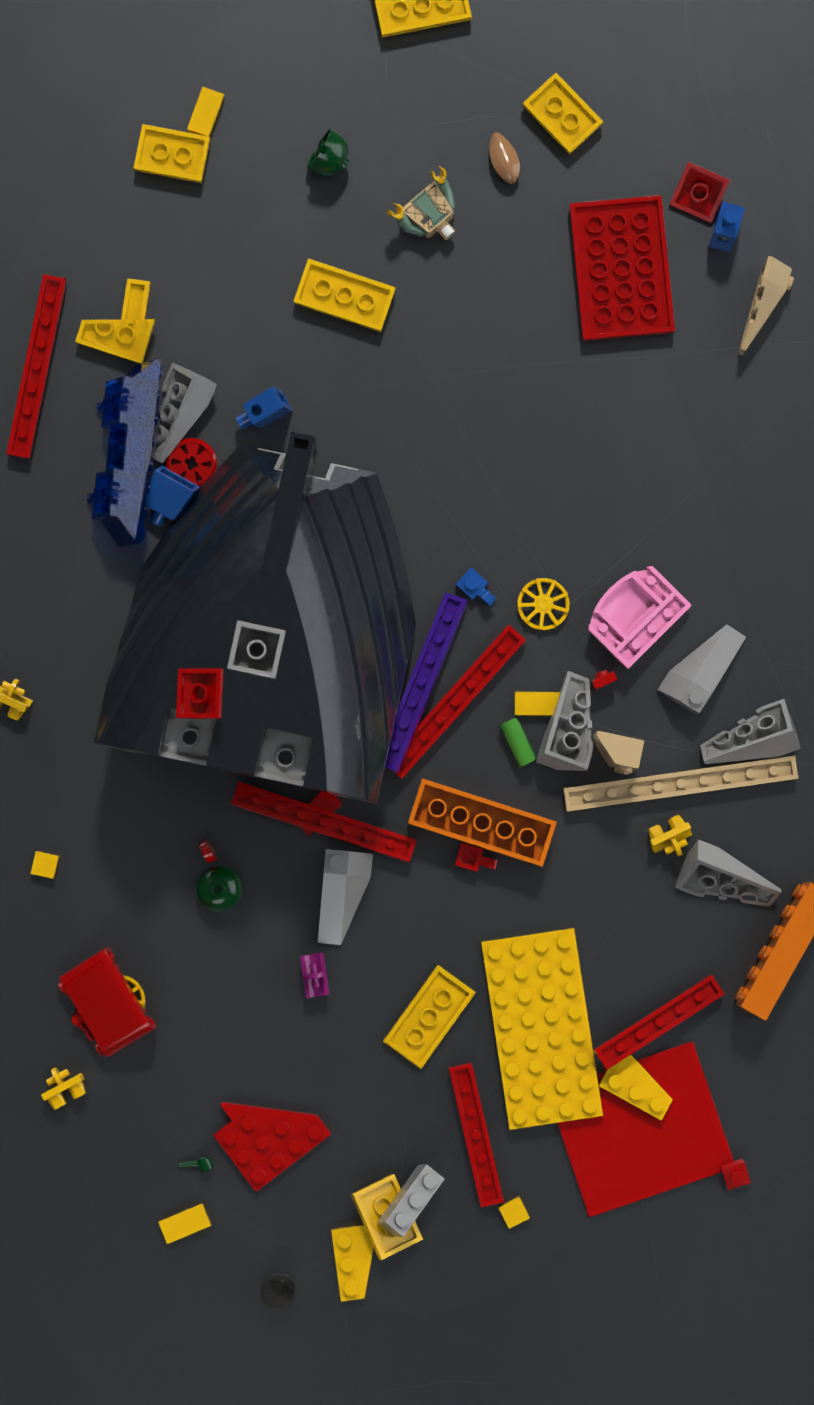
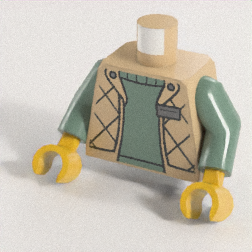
M438 166L441 171L439 176L436 177L435 173L432 170L430 171V176L437 183L433 181L404 207L393 203L396 207V213L394 214L391 210H387V215L396 218V222L406 233L431 238L438 232L445 240H448L456 232L448 223L453 218L455 202L453 191L448 180L445 178L446 171Z

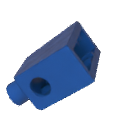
M727 202L720 204L708 247L728 253L731 252L737 238L745 210L744 207ZM719 237H725L728 240H722Z
M273 386L243 404L246 412L235 418L242 430L252 424L257 428H262L292 412V409L283 392Z
M164 466L156 469L153 473L145 502L147 507L155 510L151 521L156 525L163 526L167 518L175 520L196 495L200 487Z

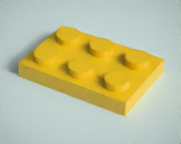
M557 73L553 74L522 104L569 155L603 124L601 118Z
M142 124L133 169L138 172L202 184L211 139L209 136Z
M391 1174L350 1194L379 1260H383L423 1240L415 1221L404 1237H394L377 1223L401 1189L395 1174Z

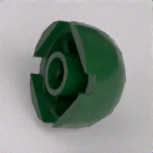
M329 129L319 141L316 152L313 151L307 164V168L313 173L325 177L336 174L338 170L343 172L350 161L347 158L349 149L346 140L338 132Z
M210 867L201 874L197 881V898L210 911L219 913L229 911L242 898V880L229 867Z

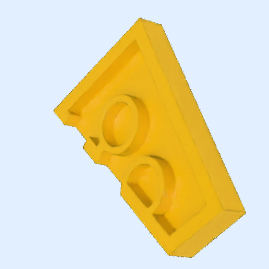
M156 319L82 320L75 342L142 364Z
M632 1055L609 1068L599 1084L601 1088L661 1121L673 1100Z
M357 1225L331 1229L341 1302L364 1299L374 1248L365 1226Z

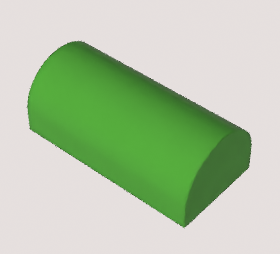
M513 718L500 725L519 767H523L537 759L517 718Z

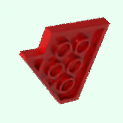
M222 1102L220 1104L232 1121L217 1131L214 1137L255 1192H257L330 1136L331 1132L317 1114Z

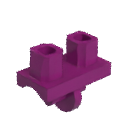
M324 952L300 956L306 998L330 995Z

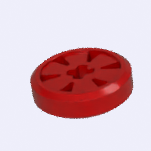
M197 438L181 440L166 458V468L198 485L200 488L218 467L214 450L205 441ZM191 458H195L196 464H198L197 468L193 467L192 470H189V466L186 464V461H191Z

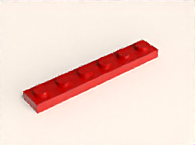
M711 974L593 1051L605 1070H608L723 996L724 992Z
M472 1062L449 1067L480 1206L482 1208L503 1203L504 1200Z

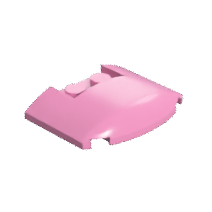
M653 566L646 567L647 570L631 572L610 587L595 607L591 623L588 626V631L627 670L692 606Z

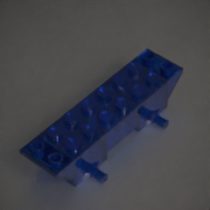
M154 359L139 364L126 375L106 381L103 401L96 404L98 406L96 409L102 412L101 427L110 429L105 471L96 473L94 492L89 493L86 497L90 498L86 499L89 503L93 504L92 519L101 521L117 545L122 548L142 545L146 534L144 519L148 513L146 500L150 491L149 472L153 466L151 452L155 445L153 432L158 418L156 404L160 398L158 384L162 376L161 359Z

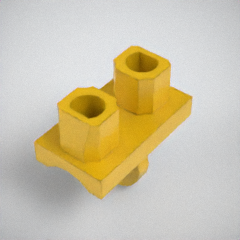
M14 679L11 684L4 681L2 686H0V710L3 703L11 706L7 716L16 721L22 717L24 712L33 703V700L23 696L25 690L19 688L20 680Z
M676 815L668 820L672 830L664 833L660 825H655L648 829L651 838V848L654 853L664 849L666 854L675 851L679 857L682 855L680 848L688 845L686 838L692 836L691 826L688 822L685 823L679 815Z
M54 1067L51 1069L53 1076L46 1079V1082L49 1086L57 1083L58 1086L46 1091L41 1096L44 1101L48 1100L49 1104L56 1110L67 1104L61 1093L67 1088L74 1099L86 1093L82 1082L85 1078L80 1073L64 1082L63 1078L70 1075L68 1069L59 1072Z

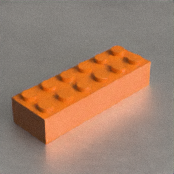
M423 778L408 821L410 825L543 867L557 823L556 821Z
M803 882L802 885L798 884L792 893V896L795 897L791 905L787 904L780 915L783 918L779 926L775 925L771 930L769 937L772 939L768 946L764 945L757 956L760 958L756 967L752 966L746 975V978L749 980L745 987L741 986L734 997L737 999L735 1005L762 1020H767L814 936V884L812 882Z

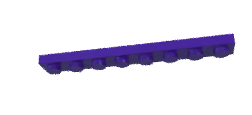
M446 592L444 594L397 709L384 767L397 773L400 770L468 604L466 599Z

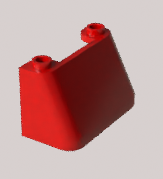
M110 947L104 948L60 976L61 982L58 983L62 993L69 995L97 1042L94 1044L96 1050L101 1056L105 1054L106 1057L112 1056L157 1028L152 1017L149 1018L148 1015H144L146 1010L141 1006L121 973L118 963L114 964L115 956Z

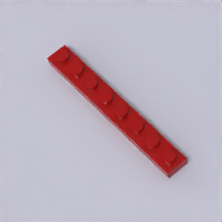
M43 274L6 452L9 456L24 459L31 458L67 283L66 278Z
M509 624L417 726L398 773L394 772L401 779L526 641Z
M238 782L231 802L233 806L408 863L411 860L417 841L416 839Z

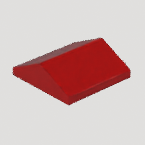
M688 161L669 205L711 223L730 179Z
M178 669L176 718L221 719L223 669Z

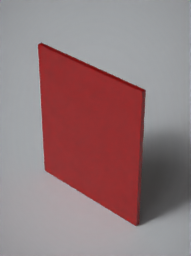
M693 1041L636 1060L673 1099L662 1121L601 1088L599 1084L606 1071L597 1073L603 1116L558 1122L589 1217L722 1172L721 1165L734 1161Z

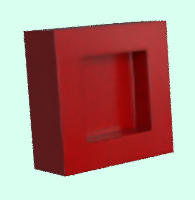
M604 670L594 675L595 679L591 681V685L595 691L615 682L617 678L614 671L608 673L607 670Z
M743 1159L720 1166L728 1190L751 1183Z

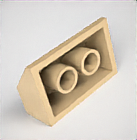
M596 731L592 734V741L609 767L615 768L614 772L628 775L632 771L639 769L644 740L602 731Z

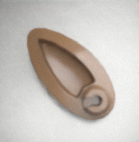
M495 132L490 139L491 162L499 177L506 183L513 184L519 177L520 172L518 155L509 141L500 133Z

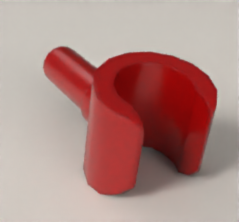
M77 1010L72 1015V1023L82 1030L89 1042H92L95 1038L83 1024L84 1020Z

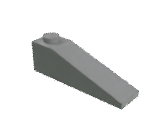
M175 363L171 364L162 386V392L165 395L163 404L158 405L157 413H160L158 425L153 427L148 449L149 456L161 463L166 460L209 405L215 393L216 383Z
M726 624L669 670L657 690L695 715L699 714L746 636Z
M570 671L566 672L557 703L539 749L537 763L556 770H588L593 752V741H591L592 720H590V681L588 678Z
M782 699L755 710L757 714L747 720L741 719L737 722L738 726L730 731H722L701 744L700 748L704 763L713 764L779 757L801 749L785 700Z
M699 839L687 853L675 887L698 897H704L705 894L718 896L719 900H726L729 897L740 899L741 903L768 907L781 894V889L719 847Z
M326 849L318 943L342 944L371 878L373 854Z

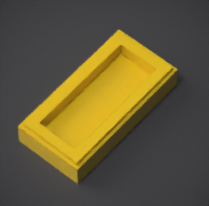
M202 86L187 127L188 132L210 137L225 97L223 93Z
M127 278L121 320L146 319L151 286L150 281Z
M515 692L514 716H552L560 692Z
M203 1203L158 1222L167 1244L211 1226Z

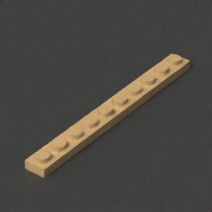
M795 756L569 787L563 788L566 812L799 778Z

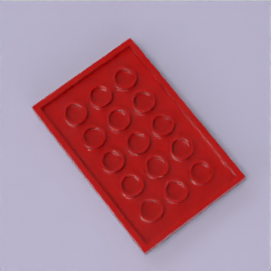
M662 195L570 203L582 341L674 333L675 324Z

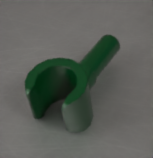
M208 1156L194 1161L179 1162V1168L196 1167L199 1165L201 1172L208 1171L214 1167L211 1158Z

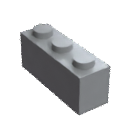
M427 1164L418 1165L377 1223L394 1237H404L444 1181V1178Z

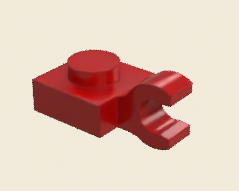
M461 843L455 866L478 872L479 865L496 870L498 860L482 856L484 851L482 848Z

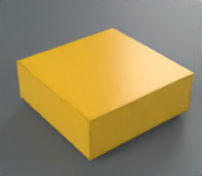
M36 851L31 874L55 879L60 856Z
M519 1196L498 1206L509 1229L530 1219Z

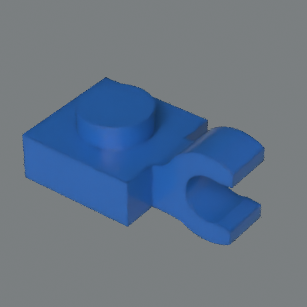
M472 567L456 583V586L472 601L478 596L490 607L496 600L485 589L488 582Z

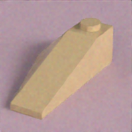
M768 256L762 266L740 345L739 355L745 353L786 290L791 289L794 277L790 276L792 268L772 256Z

